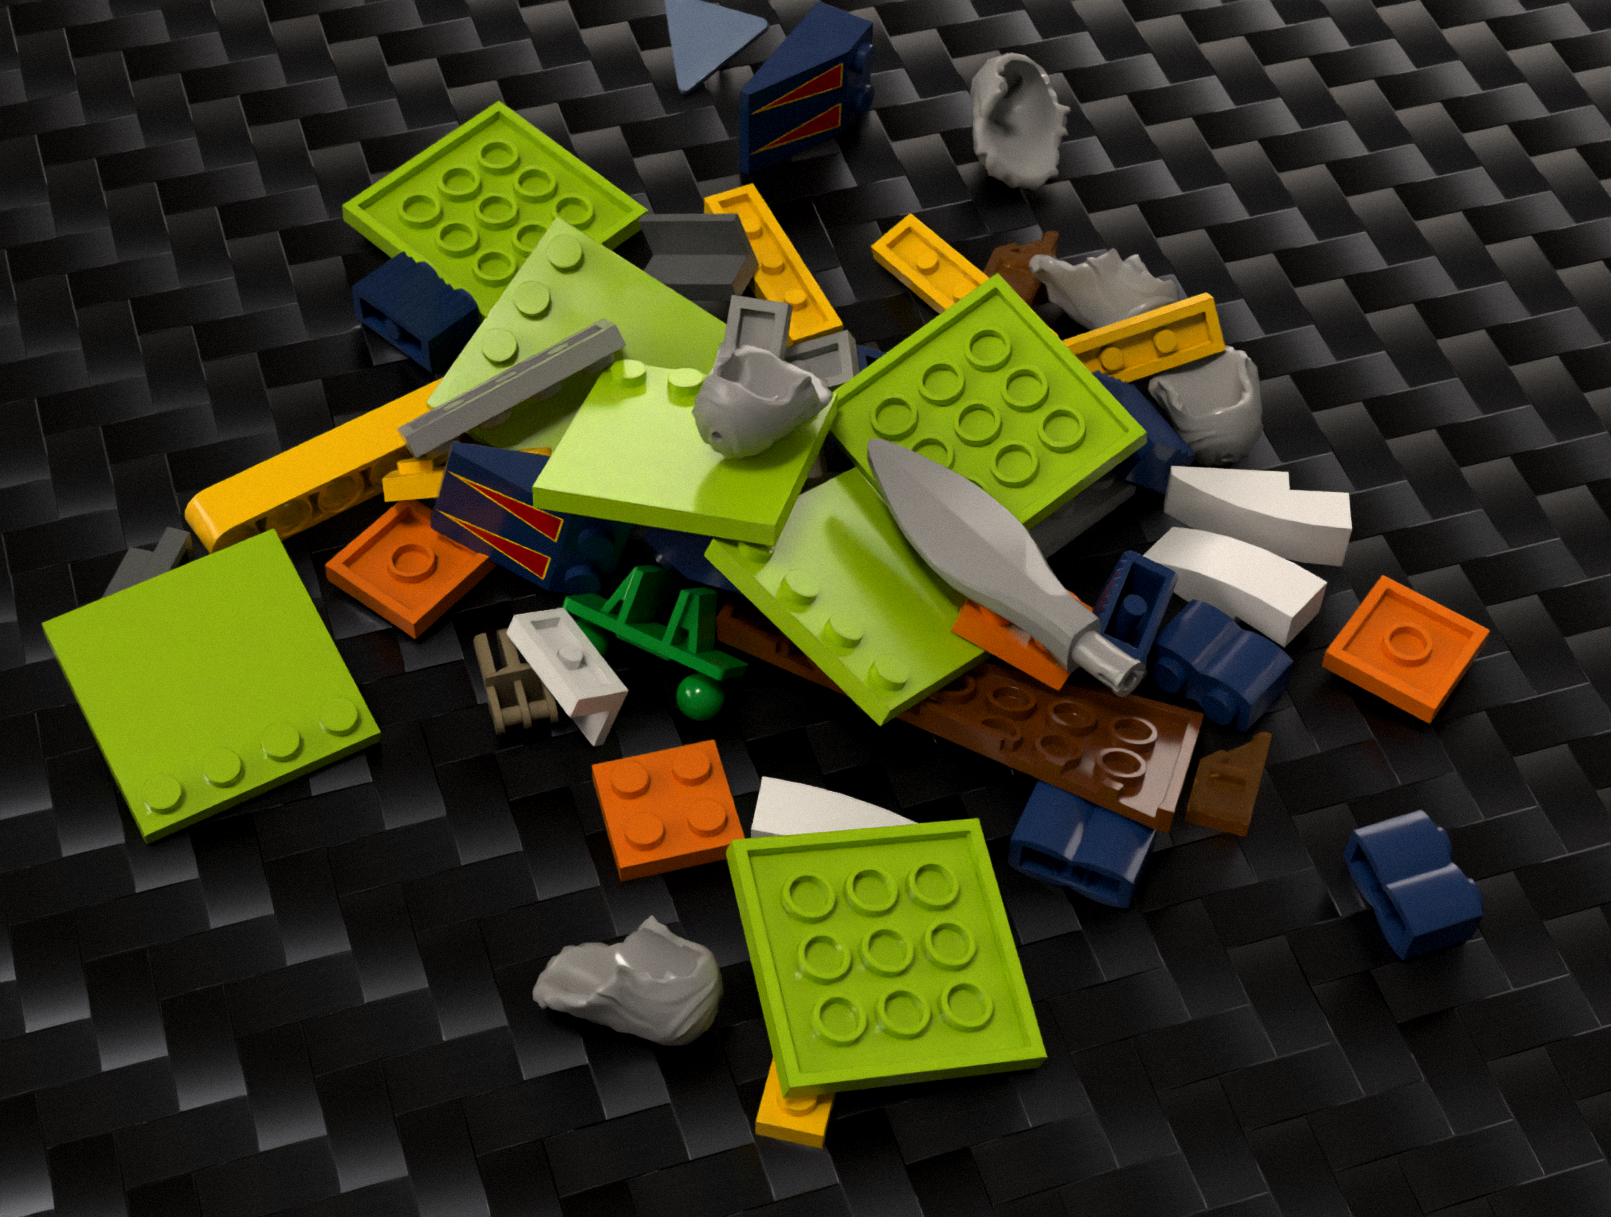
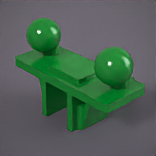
M644 565L635 566L609 600L592 593L565 597L562 608L583 618L575 622L603 658H605L609 650V637L607 634V630L616 633L615 637L664 660H675L699 671L684 678L676 692V701L680 711L691 720L701 722L716 717L721 712L725 703L724 680L743 677L746 673L747 663L714 648L716 617L724 606L729 594L721 589L712 587L682 589L686 580L682 573L674 574L664 567ZM677 601L668 626L653 621L655 613L662 603Z

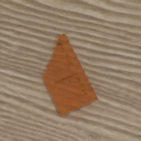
M1049 231L1042 233L1041 240L1019 247L1014 242L994 248L983 273L989 278L999 273L1030 307L1041 281L1029 271V262L1034 255H1048L1053 258L1058 246L1059 232Z
M1260 732L1253 736L1251 742L1228 752L1220 750L1201 758L1184 821L1246 837L1272 733Z

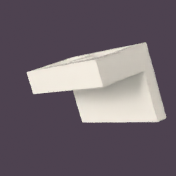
M565 608L514 615L506 634L567 715L574 720L592 746L603 745L624 702L628 689Z

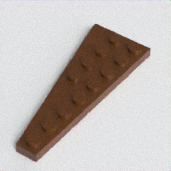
M736 592L731 593L716 617V640L849 697L745 595ZM990 657L899 714L896 718L1155 830L1169 833L1199 737L1204 714L1131 694L1119 697L1112 689L1067 678L1058 691L1006 661Z

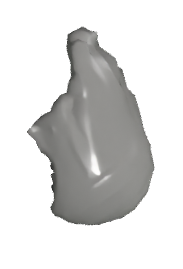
M1006 53L989 59L973 77L970 91L975 154L978 156L980 164L988 170V176H994L996 179L1003 181L1011 189L1020 187L1022 190L1038 191L1047 180L1058 177V169L1056 168L1060 158L1058 147L1061 146L1063 137L1068 136L1065 126L1067 123L1066 115L1070 112V108L1058 104L1057 94L1051 87V79L1041 66L1027 56Z
M1114 248L1098 258L1088 257L1086 262L1075 266L1066 261L1055 260L1048 255H1034L1028 265L1029 271L1046 285L1049 301L1064 309L1069 318L1090 331L1179 302L1180 300L1178 286L1171 279L1161 281L1153 277L1148 272L1146 265L1141 262L1138 254L1122 261L1117 250Z
M726 335L725 341L720 343L714 366L704 379L703 385L694 400V408L691 412L696 420V426L704 443L711 445L715 452L721 453L727 459L735 457L742 459L767 451L773 443L790 434L800 424L815 417L828 406L832 400L833 393L828 389L827 380L818 378L816 374L780 360L770 350L764 348L761 349L748 344L737 348L734 338Z
M1228 345L1225 346L1226 350L1147 376L1150 395L1165 411L1175 432L1195 453V460L1198 464L1206 465L1209 468L1213 465L1225 467L1238 464L1242 458L1249 456L1251 449L1261 438V430L1264 428L1261 421L1262 404L1257 366L1246 355L1245 351L1234 350L1233 347Z
M653 915L646 919L637 931H633L627 936L623 943L608 946L604 943L586 942L578 946H565L560 954L550 959L533 989V1000L538 1002L542 1009L548 1006L553 1010L567 1012L596 1024L609 1026L617 1032L634 1034L663 1046L689 1045L709 1030L715 1021L719 1010V1003L723 999L722 974L720 972V964L717 962L714 954L704 945L674 935L666 925L660 924Z

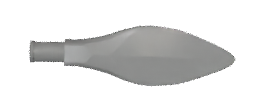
M877 438L869 440L867 460L881 494L904 536L933 571L956 591L1005 618L1034 637L1068 673H1072L1077 668L1082 667L1112 689L1119 697H1125L1136 688L1143 677L1144 672L1142 670L1145 668V665L1100 635V619L1063 587L1049 567L1036 542L1010 511L973 482L954 471L893 442Z

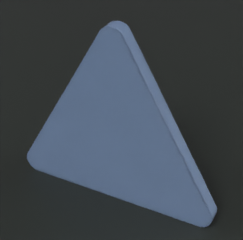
M664 0L679 91L685 95L690 94L765 34L769 28L767 20L701 0Z

